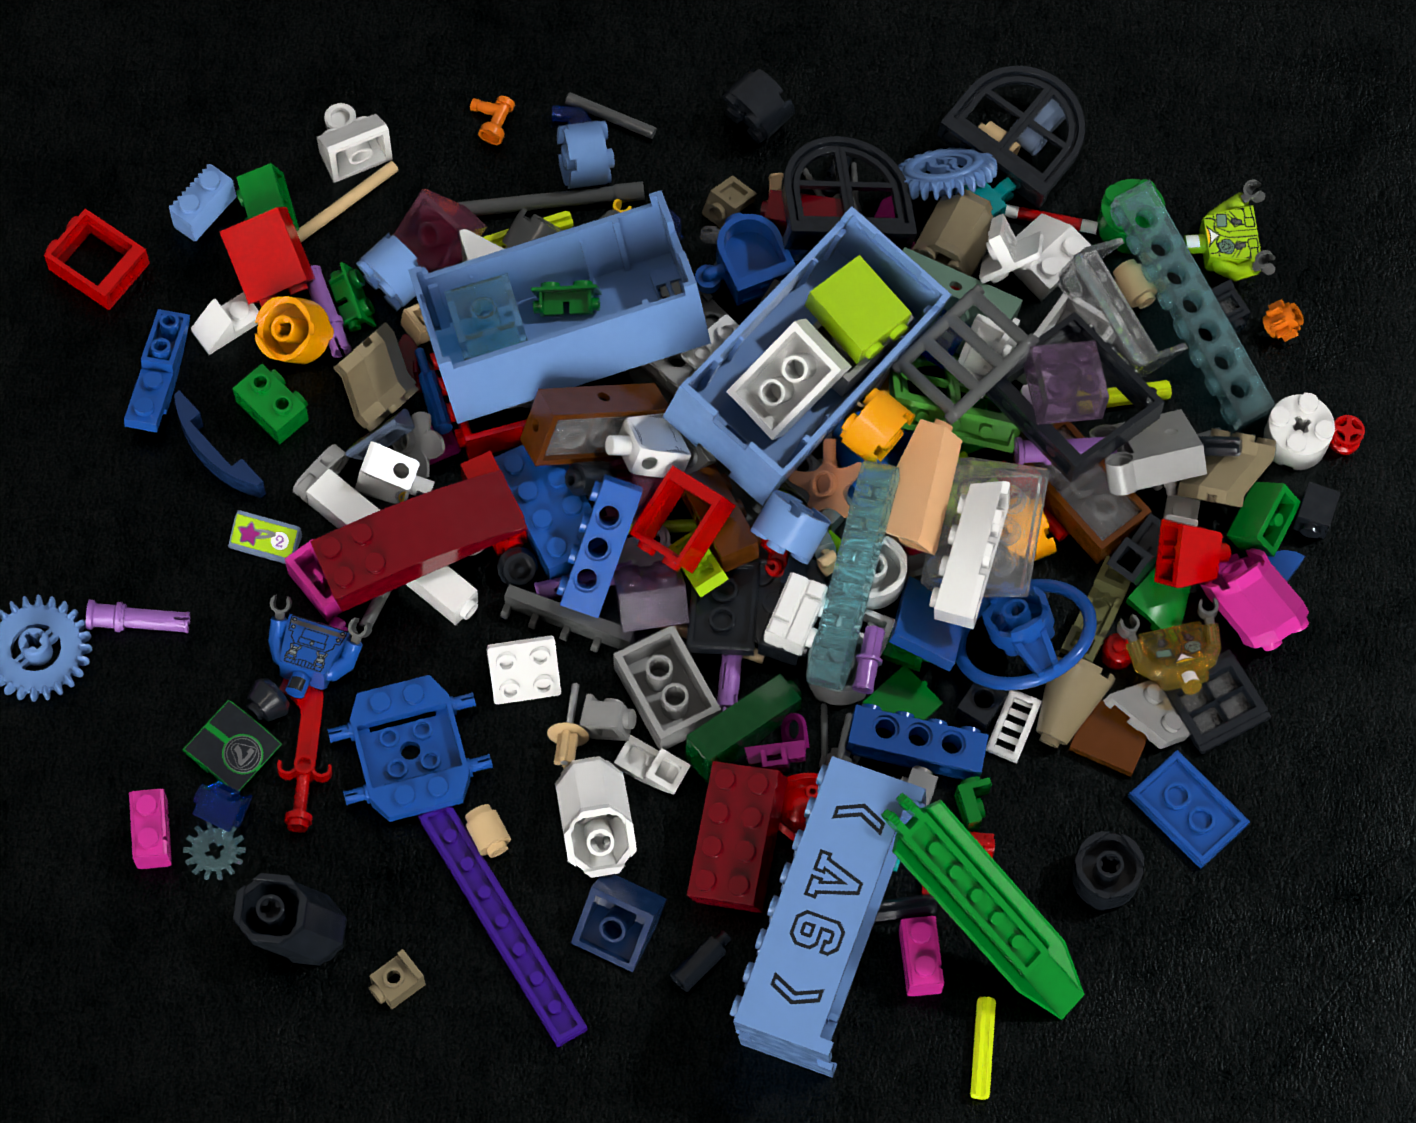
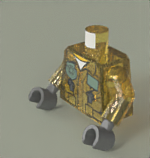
M1213 598L1214 610L1206 611L1203 609L1202 599H1200L1198 615L1204 619L1205 625H1201L1200 621L1138 634V638L1136 635V631L1140 626L1138 617L1132 614L1129 618L1133 629L1125 627L1121 618L1117 624V633L1122 638L1128 640L1126 647L1135 671L1152 681H1156L1159 687L1165 691L1182 688L1183 692L1187 695H1193L1200 691L1202 683L1209 679V669L1216 665L1221 652L1219 626L1214 621L1219 608L1218 600Z

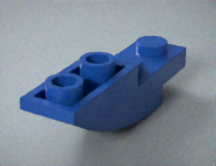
M158 309L141 357L142 368L124 417L125 427L157 433L163 414H167L184 353L190 315Z

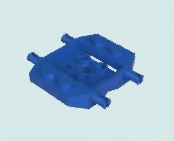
M430 675L357 693L350 722L347 725L327 729L331 743L351 738V741H355L366 784L363 787L343 791L346 805L367 800V804L371 803L375 810L391 822L463 803L471 782L470 777H474L473 772L493 768L490 754L473 759L465 757L454 716L457 715V710L476 706L473 692L457 697H449V694ZM433 711L436 713V716L418 719L417 721L387 727L374 732H370L369 729L370 727ZM409 745L420 749L418 757L412 760L405 759L401 755L402 750Z

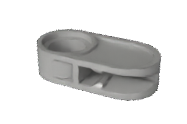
M336 444L331 445L300 476L293 487V493L308 503L306 491L328 469H331L338 475L345 467L349 457Z

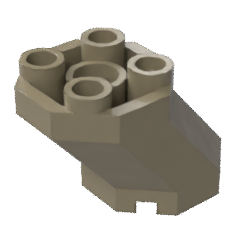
M967 189L964 190L963 196L959 192L956 195H952L950 199L947 195H943L912 250L973 277L988 250L986 242H988V231H990L993 218L991 213L993 208L990 201Z
M386 322L333 367L343 380L356 421L370 432L419 390L415 386L416 381L407 371L395 333Z
M1211 429L1209 436L1230 437L1231 432ZM1238 432L1236 434L1232 433V437H1239L1242 440L1241 455L1205 456L1207 474L1180 480L1177 484L1176 496L1242 508L1246 492L1274 460L1276 440L1257 437L1255 442L1256 436Z

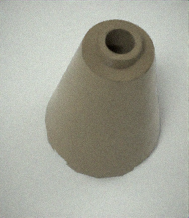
M1055 650V654L1059 661L1062 659L1060 657V651ZM1082 658L1069 671L1046 683L1036 732L1041 735L1039 740L1054 748H1058L1059 744L1067 745L1113 686L1116 679L1114 675L1110 673L1108 679L1100 675L1103 668Z

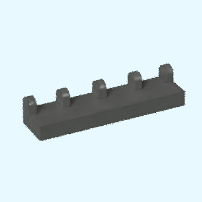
M509 584L504 595L505 604L501 611V618L507 620L511 610L531 617L528 628L535 630L539 620L562 628L559 639L567 641L570 632L593 639L590 649L593 652H598L601 643L622 650L635 642L633 629L600 617L595 618L560 606V603L516 586Z

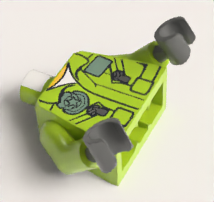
M1255 179L1247 181L1243 187L1244 193L1239 192L1208 212L1202 219L1199 234L1184 235L1185 254L1203 253L1206 270L1215 271V273L1232 281H1239L1258 275L1260 270L1266 275L1273 274L1275 267L1272 263L1267 262L1275 260L1276 257L1268 250H1260L1254 207L1249 205L1250 200L1255 203L1264 200L1265 193L1262 191L1252 195L1254 189L1260 187L1261 183Z

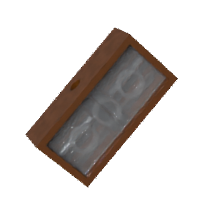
M655 383L538 389L520 441L535 466L600 460L605 462L622 461L621 455L607 454L605 449L607 437L609 435H618L626 418L665 413L669 405Z
M1066 416L1053 424L1054 428L1065 439L1085 438ZM1015 456L1013 459L1012 467L1016 465ZM1105 459L1071 483L1052 463L1051 465H1045L1044 462L1024 463L1023 465L1033 481L1034 494L1096 564H1099L1106 556L1116 551L1125 537L1131 539L1148 515L1152 513L1150 508L1135 492L1122 496L1109 492Z

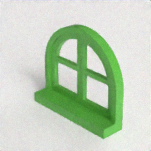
M926 350L912 363L916 368L924 366L944 367ZM948 352L958 361L960 354ZM945 367V379L924 375L935 386L946 388L947 396L954 404L961 399L960 392H969ZM892 370L890 371L888 377L890 395L915 414L911 425L905 423L902 427L903 429L915 431L920 419L933 423L935 419H939L947 423L944 418L945 413L927 396L909 393L907 382L909 379L902 372L898 375ZM971 407L960 419L951 425L953 427L952 432L962 442L1013 453L1015 437H1019L1021 432L1002 411L998 413L976 407Z

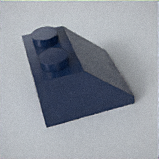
M615 874L600 876L591 887L571 944L633 972L658 924L667 899Z

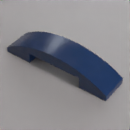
M180 391L176 392L174 398L181 427L190 447L200 461L215 476L229 486L248 495L262 498L266 492L263 481L243 459H240L231 466L199 431L203 427L200 412Z

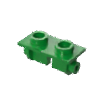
M341 262L342 271L332 272L329 284L337 303L346 299L348 301L338 307L344 321V327L348 328L349 332L359 331L363 323H367L373 328L376 327L373 318L375 309L363 290L365 281L358 269H353Z
M577 280L571 286H560L558 282H543L540 284V287H531L533 294L539 298V300L533 301L534 314L540 313L541 317L564 315V303H569L570 315L594 314V311H600V299L594 298V295H602V292L597 284H593L592 281Z

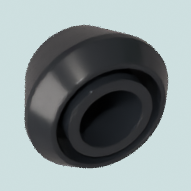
M268 678L255 680L247 695L249 704L246 708L257 721L264 719L269 722L283 717L289 712L290 703L288 699Z

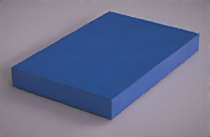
M909 576L904 583L889 642L950 671L956 661L963 627L934 619V607L929 606L934 588Z
M1178 750L1130 792L1128 796L1200 869L1250 823Z

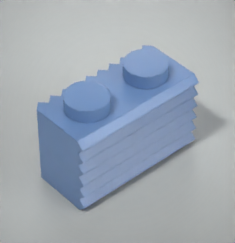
M207 164V169H202L203 173L198 174L199 178H194V182L190 183V187H186V191L182 192V196H177L178 200L173 201V205H169L174 228L195 242L237 197L233 180L212 164Z

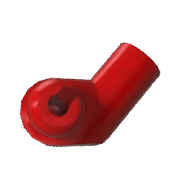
M761 538L762 543L760 545L768 552L767 564H765L767 574L776 578L781 577L789 559V551L786 550L784 554L777 553L766 545L768 540Z

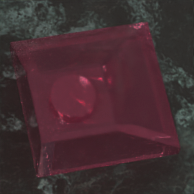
M422 189L394 233V236L417 257L416 262L421 268L424 266L431 273L456 265L462 260L459 230L467 229L481 237L487 226L466 206L430 190Z

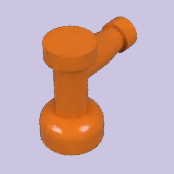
M499 96L495 103L472 99L471 111H480L493 116L490 122L482 124L479 129L478 135L482 140L493 145L502 143L505 136L502 125L508 112H512L515 107V102L506 96Z

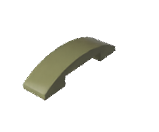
M1106 556L1088 595L1089 600L1094 606L1097 618L1094 640L1087 653L1083 656V659L1091 663L1096 658L1132 583L1107 564L1111 558L1110 556ZM1081 611L1062 645L1060 652L1067 655L1081 636L1083 629Z

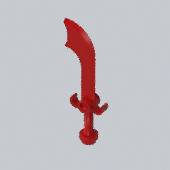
M283 678L279 689L285 696L297 704L301 718L294 768L290 771H284L282 769V761L278 760L277 769L282 779L291 780L296 778L297 780L293 810L285 813L284 821L287 824L288 830L301 833L306 832L308 827L312 825L313 816L306 812L310 783L313 780L321 783L327 782L332 777L331 764L328 765V771L323 774L317 773L315 769L324 696L323 690L308 686L304 698H294L286 693L285 689L289 680Z

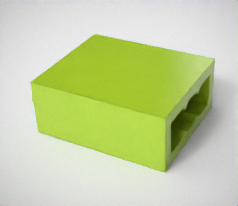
M860 255L811 290L804 305L856 364L865 357L871 360L877 356L884 348L883 344L890 338L896 341L909 329L907 323L912 315L909 309Z

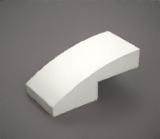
M630 735L629 741H626L613 763L614 767L672 795L675 794L691 766L662 748L658 751Z

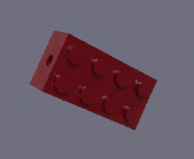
M713 761L687 896L696 903L763 913L788 779L779 770Z

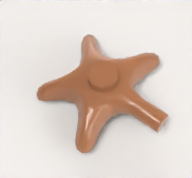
M828 438L823 439V462L821 466L815 471L810 472L795 470L788 480L807 491L809 501L806 507L810 510L813 507L819 512H823L830 508L837 511L844 518L850 519L854 517L855 513L847 501L848 490L853 482L865 472V465L858 462L848 467L839 468L836 459V439Z

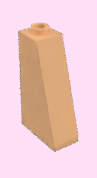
M920 419L867 525L882 537L883 535L891 537L899 544L931 555H935L938 549L962 440L952 432L953 427L950 424L939 419H935L934 423Z

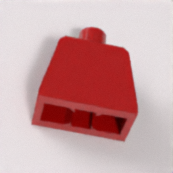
M1161 519L1154 582L1174 588H1182L1215 580L1218 576L1219 563H1226L1231 557L1230 546L1227 543H1222L1223 536L1221 532Z

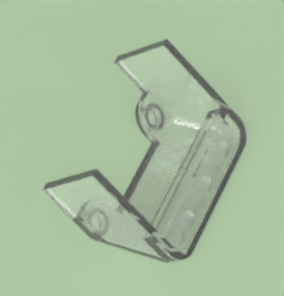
M1122 238L1085 247L1075 254L1060 270L1058 274L1059 288L1070 298L1080 317L1087 324L1091 323L1095 332L1105 342L1111 343L1118 355L1127 364L1136 368L1140 377L1149 375L1188 349L1186 343H1182L1159 352L1156 350L1104 264L1102 258L1124 244Z

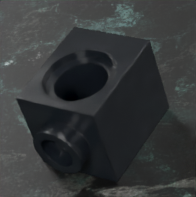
M974 682L957 707L955 719L966 726L975 727L985 734L1003 708L1008 693L1004 690L990 689ZM984 698L991 703V706L989 708H980L974 701Z

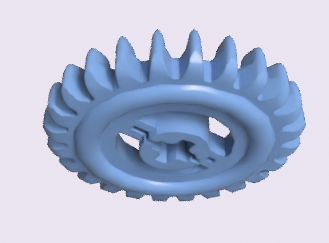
M940 148L934 151H927L924 154H917L898 165L906 178L905 182L908 183L910 196L913 200L918 198L919 191L924 201L928 198L929 191H933L935 200H938L939 196L942 197L943 195H947L950 199L953 194L958 192L963 196L964 185H968L969 190L975 192L976 184L978 187L984 188L986 183H991L997 175V161L992 157L993 155L977 152L973 148Z
M37 595L35 604L30 605L27 597L23 596L22 608L19 609L14 602L10 601L11 614H7L0 609V618L2 620L0 623V687L6 685L4 688L6 695H10L17 690L18 700L24 699L27 693H30V698L33 702L38 699L40 693L44 695L46 700H49L52 690L62 695V685L65 684L73 687L75 684L72 676L82 677L84 675L79 666H86L90 663L89 659L83 655L92 651L90 644H84L90 640L91 634L88 631L82 632L86 628V621L81 619L76 622L79 616L76 609L67 614L68 604L66 601H63L56 608V601L53 596L49 598L47 605H43L41 596ZM40 628H45L48 630L44 633V631ZM19 637L18 644L21 654L13 659L12 649L14 642ZM60 639V654L51 666L39 671L25 670L29 665L41 666L46 664L52 658V645ZM33 644H35L36 646H40V647H39L38 649H36L35 647H33V646L30 647V646L33 645Z

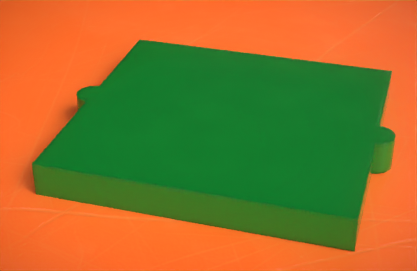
M906 665L901 667L862 702V704L877 705L882 711L909 712L915 716L914 718L927 720L943 706V702L927 687V682L921 681Z

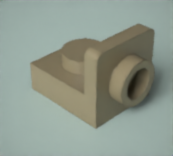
M732 175L710 191L702 214L722 228L726 218L734 213L741 212L751 205L757 193Z

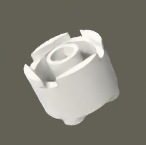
M1312 393L1291 395L1280 400L1270 413L1263 436L1266 439L1276 440L1273 461L1281 466L1284 464L1293 467L1294 470H1305L1318 464L1325 455L1335 432L1334 418L1328 407Z
M872 533L860 535L849 542L842 554L841 567L838 572V583L843 595L848 601L872 611L887 607L896 601L903 590L907 575V556L901 545L891 537L872 535ZM867 569H868L870 572H875V571L877 570L879 573H878V574L869 573V572L867 571Z

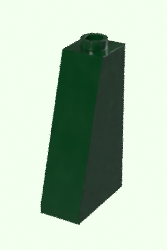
M780 674L688 734L686 736V759L708 783L713 761L734 763L746 753L744 747L755 746L781 726L783 719L789 713H797L801 710L802 693L793 681H786Z

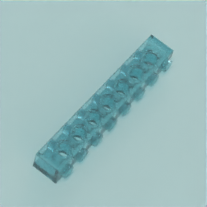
M1148 180L1116 196L1110 205L1112 208L1110 209L1111 217L1118 227L1122 226L1126 233V243L1129 250L1140 258L1143 264L1141 269L1146 280L1149 283L1153 282L1159 292L1157 294L1158 301L1165 311L1169 310L1174 319L1173 327L1180 339H1185L1188 344L1191 361L1197 368L1200 367L1206 377L1204 381L1209 393L1212 396L1216 395L1222 407L1220 410L1224 420L1229 425L1232 424L1235 430H1238L1269 414L1276 404L1151 181ZM1135 217H1145L1149 221L1150 227H1140L1136 223ZM1158 244L1162 246L1165 250V256L1155 255L1151 245ZM1174 272L1178 274L1181 284L1171 283L1167 278V273ZM1183 301H1192L1196 305L1197 312L1190 313L1186 311L1183 307ZM1199 329L1209 330L1213 337L1212 341L1203 340L1199 336ZM1223 357L1228 363V369L1218 368L1214 358ZM1230 386H1240L1244 391V398L1235 397L1231 393Z

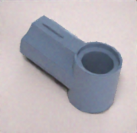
M1052 98L1034 121L1052 133L1066 117L1059 104ZM1027 127L1016 142L1025 151L1034 156L1045 146L1048 140Z

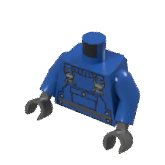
M277 594L271 598L270 607L275 612V616L271 617L268 643L273 662L279 666L280 676L289 680L285 689L287 694L294 698L302 699L308 686L320 690L326 689L330 682L337 681L354 669L363 646L361 639L369 636L372 632L370 623H366L364 631L359 634L356 630L359 618H353L349 622L348 631L292 614L287 619L285 618V612L291 609V598L287 596V605L283 610L276 607Z

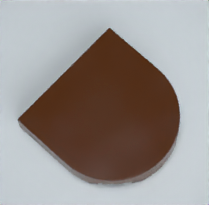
M1102 700L1076 732L1069 750L1131 777L1143 752L1147 737L1144 733L1137 731L1127 723L1130 717L1116 705L1110 709Z

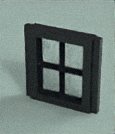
M1230 650L1189 670L1195 671L1199 680L1193 679L1192 682L1174 686L1175 681L1183 680L1182 676L1179 675L1161 685L1189 730V738L1201 755L1271 718L1268 708Z

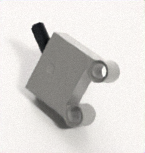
M1182 409L1163 413L1160 415V419L1118 448L1117 453H1113L1105 458L1109 492L1122 496L1149 487L1159 491L1163 487L1162 484H1164L1166 494L1174 496L1177 493V481L1207 474L1205 456H1240L1242 453V440L1239 437L1198 436ZM1125 422L1094 427L1089 432L1090 438L1106 437Z

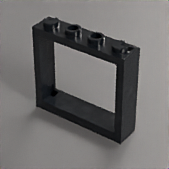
M1076 312L1038 337L1039 342L986 393L987 397L1070 483L1160 419L1164 401L1156 394L1157 390L1149 387L1140 377L1136 368L1127 364L1118 355L1115 347L1111 343L1105 342L1095 332L1091 323L1087 324ZM1069 341L1140 411L1082 454L1011 383Z

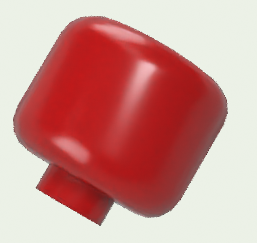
M1118 633L1109 635L1104 640L1100 651L1103 663L1115 670L1126 668L1134 657L1130 643H1128L1126 638L1119 636Z

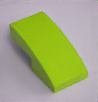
M696 529L668 546V548L680 555ZM710 549L707 550L693 574L682 568L700 597H703L729 580Z

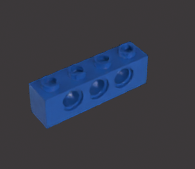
M604 474L602 482L595 481L589 500L594 501L590 514L584 512L578 529L579 532L583 533L580 545L573 543L567 563L573 564L569 576L562 575L556 594L561 595L560 606L595 618L599 617L642 496L643 487ZM605 506H613L618 510L619 515L613 521H605L599 514L600 510ZM599 537L603 538L608 546L603 552L597 553L589 548V542L593 538ZM583 569H590L595 572L597 578L594 582L585 584L578 579L577 575Z
M874 704L855 706L845 749L850 751L851 755L908 768L922 766L935 774L961 780L974 776L980 777L988 734H983L979 729L971 726H963L961 728L948 726L947 722L940 719H928V721L914 718L913 714L905 711H896L895 713L882 711L879 706ZM885 728L890 731L892 737L888 739L881 738L877 735L876 729ZM917 735L924 740L925 745L915 746L910 742L909 737ZM951 743L956 746L958 752L955 754L947 753L943 749L942 744Z

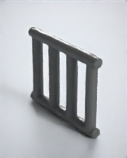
M976 284L891 366L893 372L898 375L902 372L945 413L944 418L950 425L960 419L1039 342V338L1032 333L1027 335L983 295L985 291L979 284ZM975 305L1018 344L1004 358L960 319L971 306ZM949 327L994 367L980 381L936 342ZM925 350L969 390L956 404L912 365Z

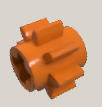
M1282 299L1268 305L1267 315L1263 317V324L1267 333L1272 338L1277 337L1279 339L1282 337L1284 342L1299 336L1297 331L1301 330L1300 326L1304 323L1299 307L1295 303L1290 304L1287 302L1284 304Z

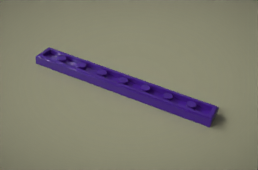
M450 806L419 815V821L557 1048L586 1032L588 1028L484 857L480 855L473 839L454 808Z

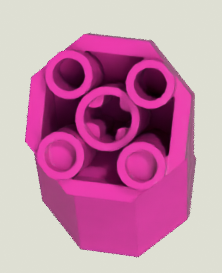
M1251 548L1245 550L1248 555L1247 557L1240 559L1236 553L1231 555L1228 562L1219 563L1217 578L1200 583L1212 603L1213 598L1218 600V610L1239 634L1243 644L1254 649L1263 647L1264 651L1267 652L1279 647L1282 644V639L1291 633H1297L1307 628L1309 621L1306 617L1309 611L1303 600L1271 564L1266 553Z

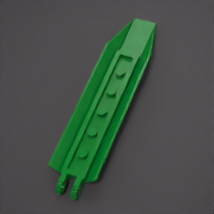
M901 793L896 800L912 818L904 824L893 811L887 809L881 814L886 823L897 832L892 852L1017 992L1062 1020L1085 995L1065 940L942 800H938L920 809L907 795Z

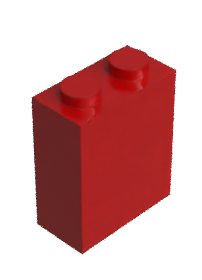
M287 207L274 208L219 231L248 304L260 303L262 307L268 300L278 297L277 295L289 291L290 295H294L308 289L307 283L315 280Z

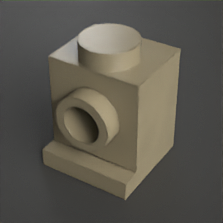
M403 949L397 953V956L370 975L373 985L369 987V990L380 1004L386 1001L391 1009H394L426 985L424 975ZM394 974L400 976V980L397 983H390L387 980Z

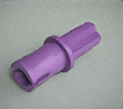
M872 625L865 629L861 652L856 655L858 666L852 686L853 690L858 693L872 694L874 692L873 688L878 666L882 665L883 661L880 658L885 636L883 628Z

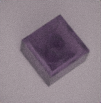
M1096 340L1030 346L1024 370L1037 425L1102 419L1109 400V394Z
M661 560L649 566L639 567L635 564H629L620 567L619 570H615L613 585L622 632L690 623L686 586L681 570L676 572L662 563Z

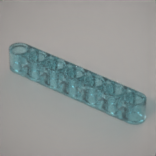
M867 460L861 465L808 666V684L840 691L846 685L898 487L900 470L897 466Z

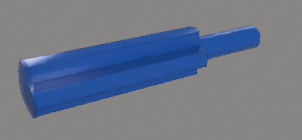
M419 347L415 350L421 372L418 375L419 383L428 413L431 415L433 430L437 431L440 435L449 433L453 426L450 422L436 372L430 370L425 351Z

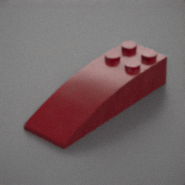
M502 470L402 501L310 542L332 594L340 609L344 612L526 531L528 528Z

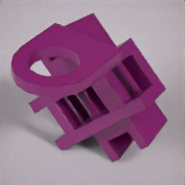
M789 713L783 719L781 725L782 743L744 747L749 766L779 770L781 773H790V763L806 761V749L810 747L804 717L799 713ZM793 720L799 726V732L795 739L789 733V726Z

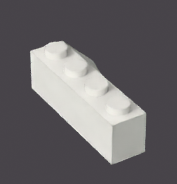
M1010 482L970 484L967 495L961 494L957 507V513L961 514L959 525H952L948 538V544L952 545L950 556H943L939 568V575L943 576L940 588L934 587L929 606L934 607V619L974 629L1010 505Z

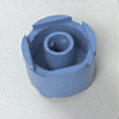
M591 121L558 127L557 144H563L561 146V154H558L563 182L565 186H568L567 189L611 183L610 168H614L615 160L612 148L607 149L605 140L608 139L606 121Z
M387 233L356 264L365 274L363 277L374 290L380 288L386 294L384 296L386 301L396 311L404 307L416 296L408 270L419 267L416 262L417 257L397 237ZM423 266V267H422L423 274H428L429 272H428V271L426 270V268Z
M773 490L750 531L756 536L768 540L766 545L777 553L784 554L788 550L792 552L791 556L808 565L827 533L831 521L812 507L810 510L804 506L802 500L786 492Z

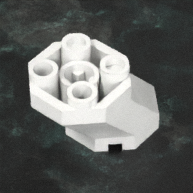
M600 756L572 760L569 766L565 767L561 772V776L555 783L568 862L574 866L577 865L592 878L618 874L624 868L628 858L632 857L637 851L623 772Z

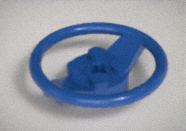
M1030 579L1011 584L1005 582L1001 584V588L994 591L992 589L986 591L987 595L982 599L977 620L982 616L991 642L999 649L1004 650L1008 656L1019 655L1032 674L1017 677H1000L987 674L976 668L969 660L966 652V641L971 630L963 627L955 662L968 679L990 689L1005 691L1023 690L1048 683L1074 667L1090 648L1097 629L1094 606L1081 590L1058 580ZM1044 592L1067 597L1079 607L1083 616V629L1078 642L1059 661L1050 640L1055 635L1053 628L1055 620Z

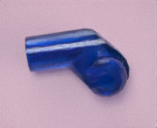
M553 105L552 121L568 122V124L592 121L584 109L580 107Z

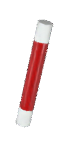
M1006 204L1005 217L1033 222L1043 213L1072 225L1077 231L1096 234L1098 226L1096 221Z

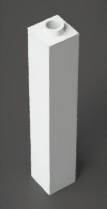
M328 469L306 491L308 504L338 529L380 511L331 469ZM449 566L440 568L406 584L455 626L462 619H469L478 608L477 589Z

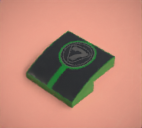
M227 700L182 750L206 773L210 772L235 795L282 743L230 700Z

